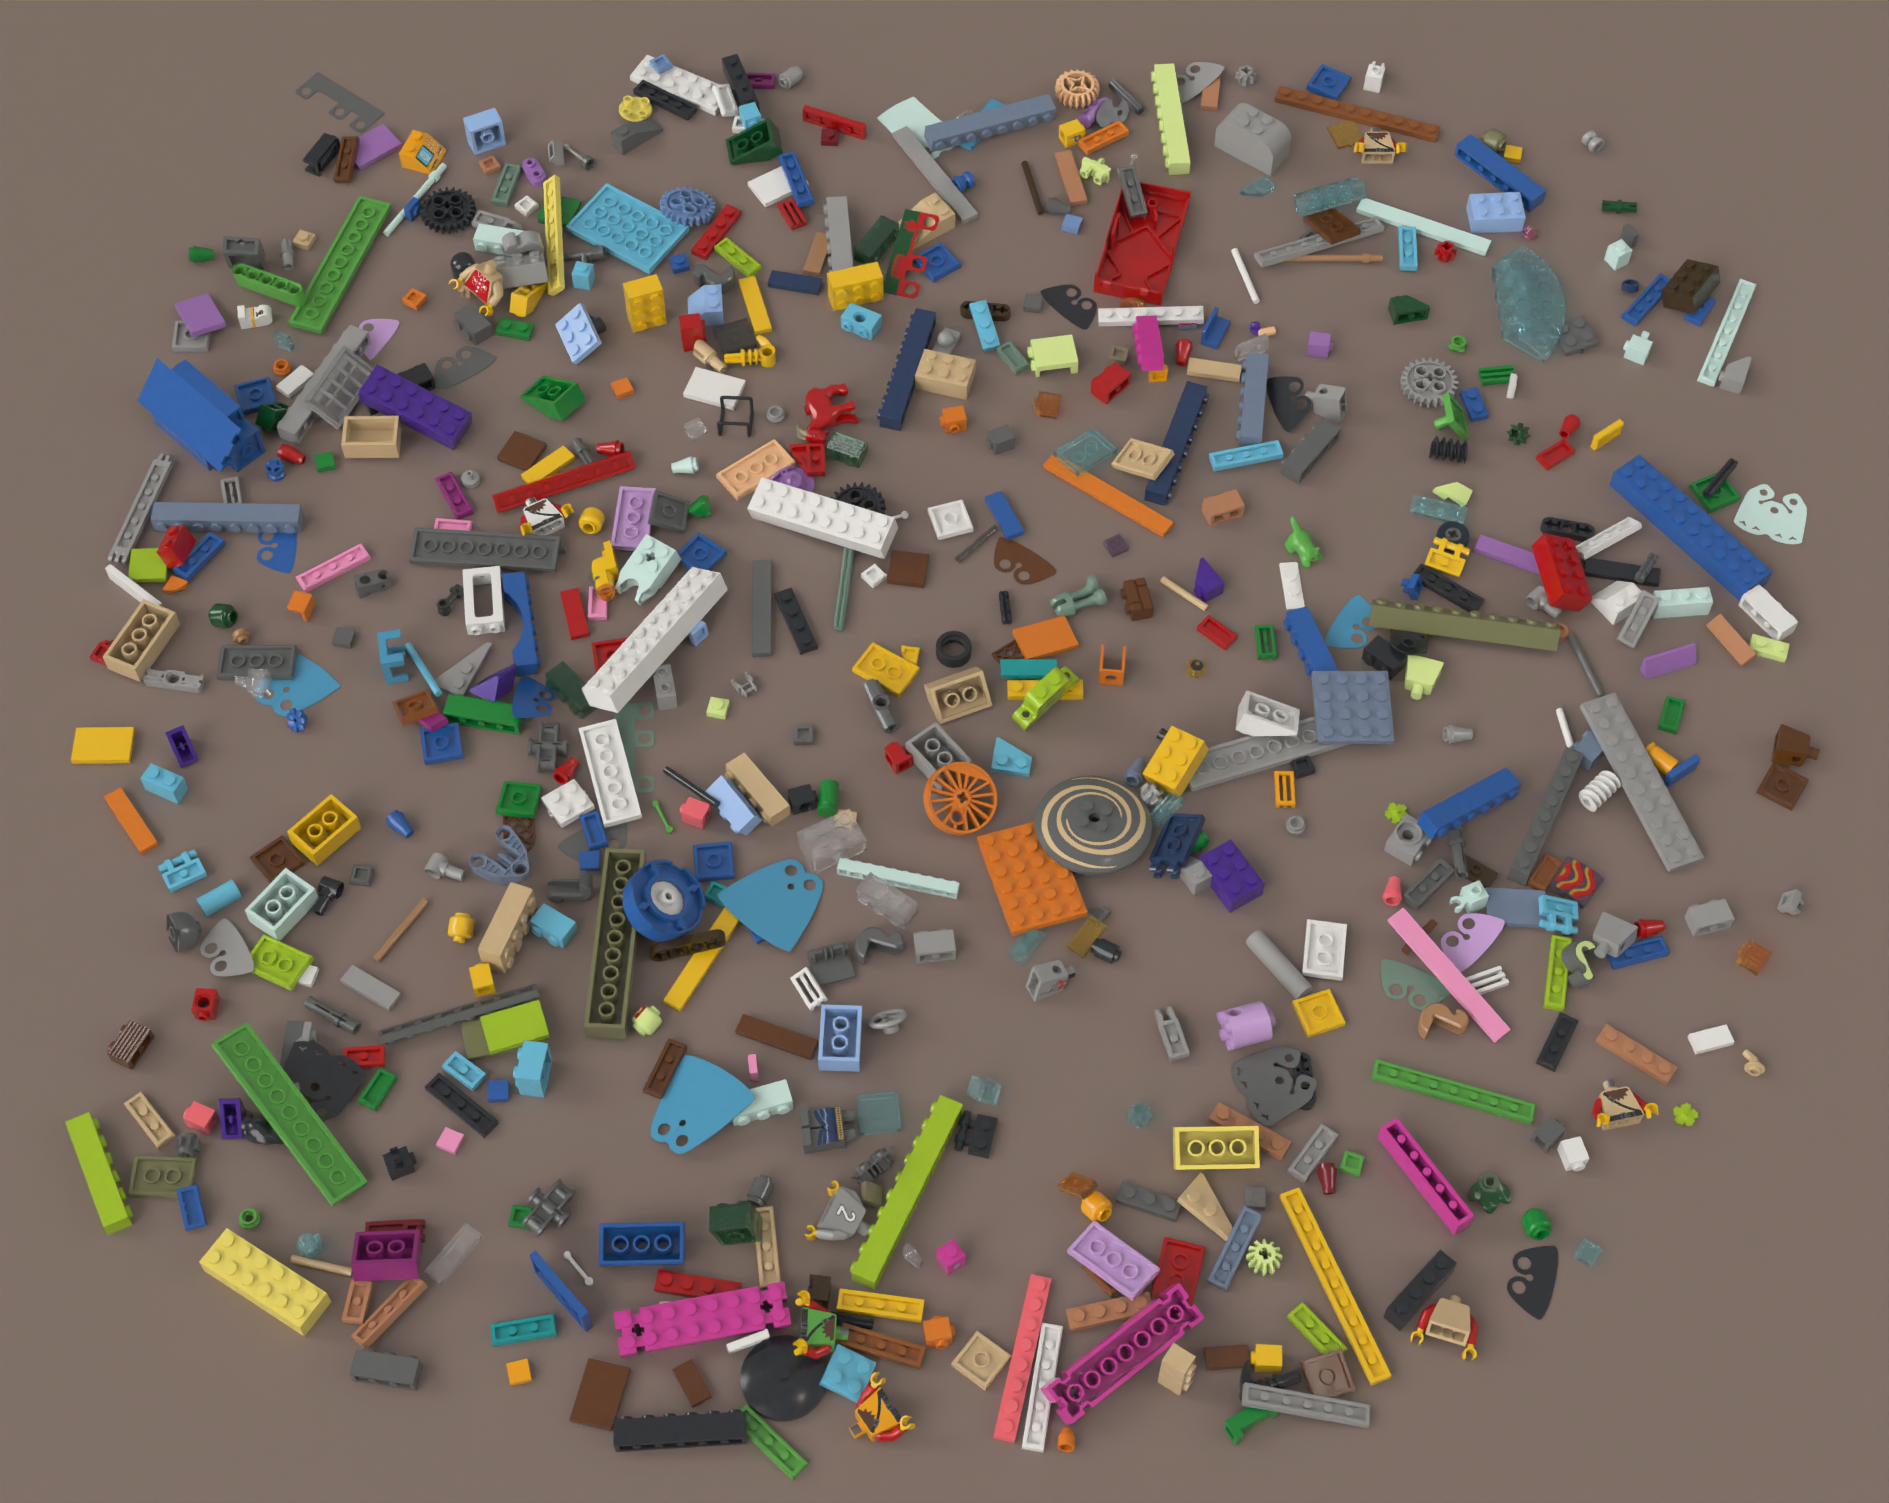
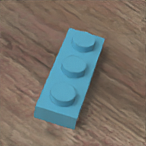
M1399 226V270L1417 271L1416 227Z
M982 300L970 303L969 308L983 352L995 350L1000 346V342L987 301Z

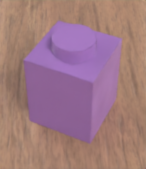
M1310 331L1306 356L1327 359L1328 352H1332L1333 341H1330L1331 334Z

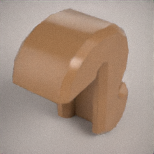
M1432 1003L1427 1005L1422 1011L1417 1024V1030L1423 1039H1426L1432 1024L1460 1035L1466 1031L1469 1017L1467 1013L1460 1009H1457L1455 1014H1453L1446 1005Z

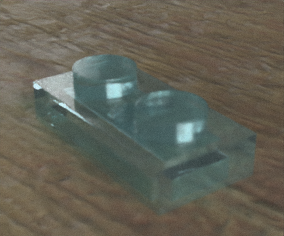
M1031 929L1027 933L1021 934L1007 952V956L1024 966L1044 941L1046 933L1039 929Z

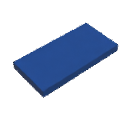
M535 1250L530 1254L534 1272L583 1330L587 1332L592 1328L589 1312Z

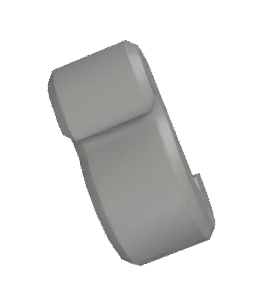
M523 231L515 236L514 232H510L502 238L504 251L509 255L531 250L543 252L544 255L542 238L536 231Z

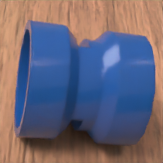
M969 171L964 172L962 176L952 178V182L961 193L966 188L971 189L975 187L974 177Z

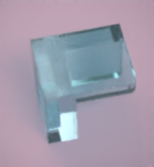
M972 1075L967 1095L978 1102L996 1105L1002 1085L990 1078Z

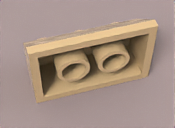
M973 667L924 684L929 704L939 724L993 706L983 670L978 667Z

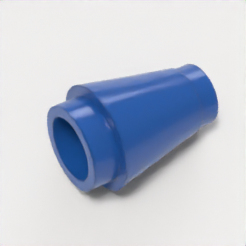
M395 810L386 818L388 826L406 839L414 833V829L403 812Z

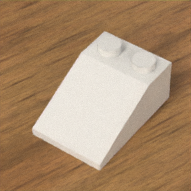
M1246 691L1238 706L1236 730L1251 736H1296L1298 733L1300 709Z

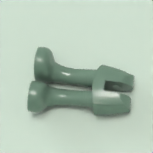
M1092 574L1087 577L1084 588L1071 593L1063 592L1050 600V604L1055 609L1058 617L1074 616L1075 611L1091 605L1103 606L1107 604V598L1102 588L1099 589L1098 581L1095 575ZM1091 596V597H1089V598H1086V599H1083V600H1080V601H1076V600L1081 599V598H1083V597Z

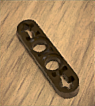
M715 929L655 943L650 946V958L653 961L660 962L723 947L726 944L725 932Z

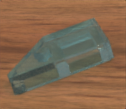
M1264 175L1240 189V194L1263 197L1275 190V185Z

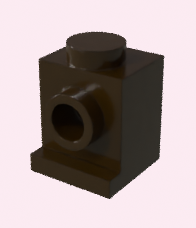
M810 1274V1286L808 1287L810 1298L824 1308H828L832 1285L831 1276Z

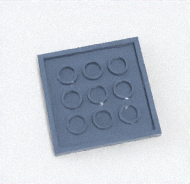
M1312 671L1317 744L1394 743L1388 671Z

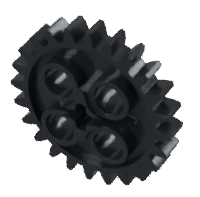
M446 187L445 191L439 188L438 193L432 191L433 195H427L428 199H423L424 204L420 205V214L425 226H429V230L434 228L435 233L441 230L442 234L445 231L451 234L452 230L458 233L459 228L464 230V225L469 227V222H472L477 211L472 196L468 195L467 191L462 193L461 188L455 191V187L451 190Z
M854 482L853 487L846 484L847 489L840 487V493L834 492L836 498L830 497L864 509L872 507L871 511L886 515L884 510L887 509L881 492L877 493L876 487L871 489L870 484L864 487L863 482H861L860 486H857L856 482Z

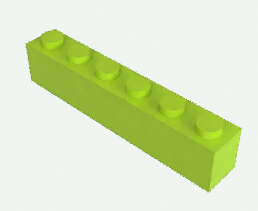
M87 1112L66 1121L68 1132L105 1231L110 1235L133 1225L130 1217L134 1215L130 1205H125L124 1199H127L123 1187L119 1188L117 1182L121 1180L117 1170H112L111 1164H114L110 1152L106 1153L104 1147L108 1145L104 1135H99L98 1130L101 1129L97 1117L92 1118L91 1114Z

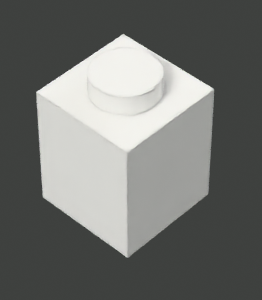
M1581 1136L1563 1140L1557 1148L1566 1172L1583 1170L1590 1159Z

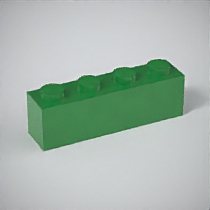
M449 694L443 711V716L447 718L448 724L458 722L460 726L520 735L524 718L513 716L512 703H502L498 700L492 702L479 697L471 698L460 694Z

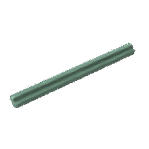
M844 547L834 618V630L836 631L844 629L854 550Z

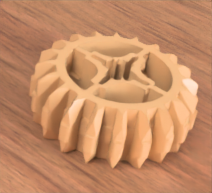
M1077 68L1076 71L1071 69L1070 72L1065 71L1063 75H1060L1056 81L1055 93L1056 98L1064 106L1069 105L1070 109L1072 107H1076V109L1082 107L1084 109L1085 105L1089 107L1091 103L1098 99L1100 87L1095 75H1091L1090 72L1085 73V70L1079 71Z

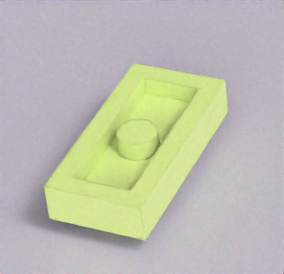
M1752 634L1749 646L1758 656L1785 663L1789 643Z

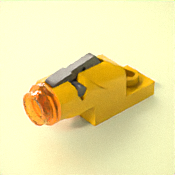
M610 540L603 542L605 549L602 551L603 557L592 561V572L588 575L596 594L603 601H609L614 598L616 592L614 580H617L620 574L616 554Z

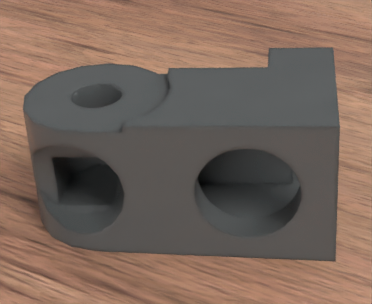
M383 569L354 575L355 588L359 599L367 597L366 594L386 591L392 586L388 572Z

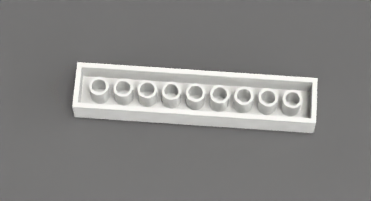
M692 567L582 688L590 706L618 713L728 590L721 573Z

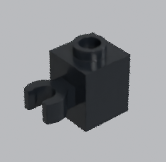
M397 1146L389 1149L390 1152L382 1155L392 1181L416 1172L414 1164L417 1161L414 1153L408 1152L407 1146L399 1149Z

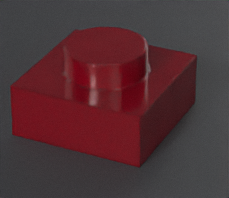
M822 128L821 146H838L839 129Z

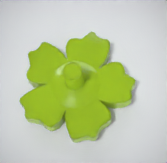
M1393 802L1389 804L1388 810L1384 812L1388 820L1392 819V823L1398 824L1404 815L1407 814L1405 812L1407 807L1404 804L1396 806Z
M1687 1102L1680 1107L1675 1106L1673 1108L1674 1116L1676 1117L1674 1121L1677 1124L1684 1125L1685 1123L1687 1127L1693 1126L1694 1119L1698 1118V1112L1695 1109H1691V1104Z

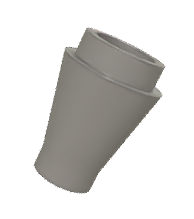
M1449 725L1443 729V739L1449 744L1472 740L1473 738L1471 728Z

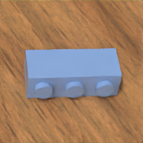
M721 775L705 791L720 801L718 806L720 809L719 814L731 823L730 828L736 834L741 833L747 836L763 820L729 778Z

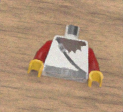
M530 497L526 500L527 507L523 509L524 515L521 517L520 530L523 536L528 533L533 535H549L564 528L563 516L567 518L569 513H574L571 504L560 506L553 502L550 503L547 499L537 502L535 497Z

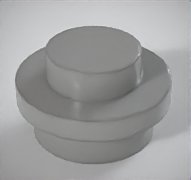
M772 406L767 411V419L770 422L778 423L784 419V411L779 406Z
M1292 816L1286 822V829L1291 834L1299 835L1305 830V822L1300 816Z

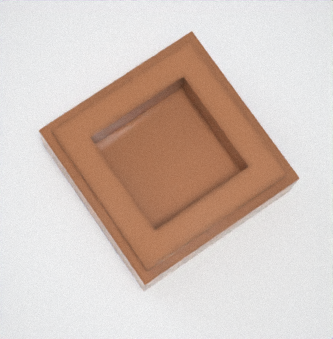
M494 155L478 161L486 176L502 170Z

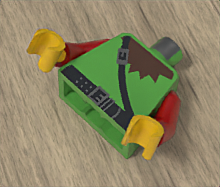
M802 1290L797 1293L801 1298L796 1299L795 1303L798 1306L804 1304V1307H802L800 1338L793 1343L794 1346L798 1347L794 1350V1354L796 1356L805 1355L813 1359H819L834 1351L835 1340H848L849 1327L836 1326V1315L811 1299L808 1291Z

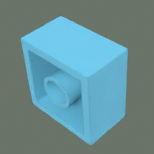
M524 1040L522 1047L518 1049V1066H515L513 1070V1078L516 1079L515 1086L518 1087L520 1095L544 1098L552 1065L548 1043Z

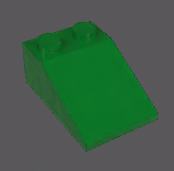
M544 375L520 395L523 401L551 419L560 421L567 419L586 400L577 382Z

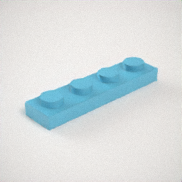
M1279 440L1209 453V460L1214 472L1283 458V451Z

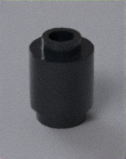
M1096 938L1090 950L1095 957L1110 964L1114 961L1117 962L1122 953L1119 950V945L1103 938Z

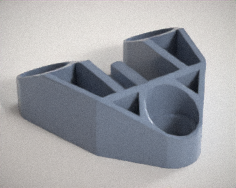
M508 825L498 827L495 833L498 843L507 851L508 855L504 852L499 853L496 859L498 863L482 853H474L469 858V864L474 874L502 886L510 884V882L524 881L531 873L527 850L513 829ZM504 831L510 832V836L506 839L500 838V834ZM476 859H482L484 861V863L479 867L473 865V862ZM526 869L525 873L517 874L519 870Z

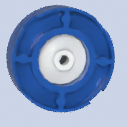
M662 859L646 863L630 877L624 887L622 897L625 914L632 926L643 936L657 942L684 937L701 921L702 909L705 908L704 892L697 878L687 868L681 869L673 865V861Z

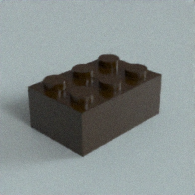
M1687 259L1661 290L1663 307L1695 314L1719 285V266Z

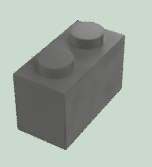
M472 303L454 312V324L458 330L464 332L468 341L471 340L475 345H478L493 336L491 324Z

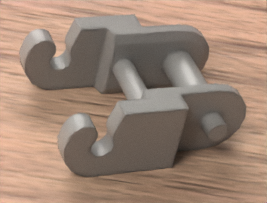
M747 671L744 672L748 680L747 683L740 685L734 679L731 680L735 690L745 698L749 692L757 691V685H754V679L750 674L748 675ZM747 685H750V686H751L750 688H748V689H746V690L743 689V688H744L745 686H747Z

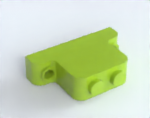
M1066 665L1061 669L1057 666L1054 667L1024 696L1023 704L1012 715V719L1026 731L1077 684L1079 678ZM1024 712L1029 713V717L1025 718L1022 716V714Z

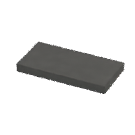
M221 645L216 677L218 680H293L298 650L297 645Z

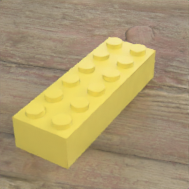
M228 1228L224 1230L199 1261L205 1272L304 1337L331 1303L325 1291Z

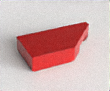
M114 640L99 642L89 656L90 659L106 666L103 655Z

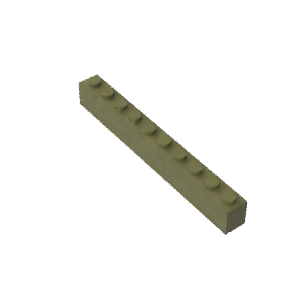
M1384 598L1372 599L1369 616V626L1551 651H1557L1561 632L1560 624L1551 620L1540 622L1535 618H1527L1525 620L1513 615L1508 617L1500 616L1497 613H1489L1488 615L1476 610L1465 612L1459 608H1452L1450 610L1438 605L1428 607L1422 603L1407 604L1401 600L1390 602Z

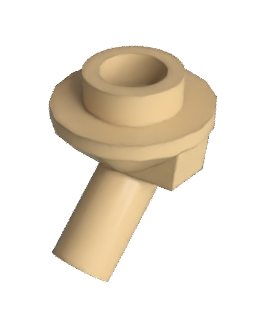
M1746 1049L1742 1055L1750 1062L1744 1065V1070L1752 1076L1763 1074L1765 1066L1759 1062V1059L1751 1051Z

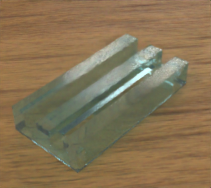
M1169 793L1150 813L1152 825L1162 827L1185 802L1183 797L1173 796Z

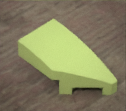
M1458 482L1436 487L1432 492L1444 500L1449 497L1464 507L1473 491Z

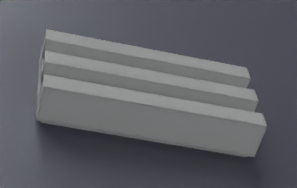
M239 477L220 480L224 503H228L225 483L229 484L231 502L236 503L232 482L236 484L239 501L237 503H243Z

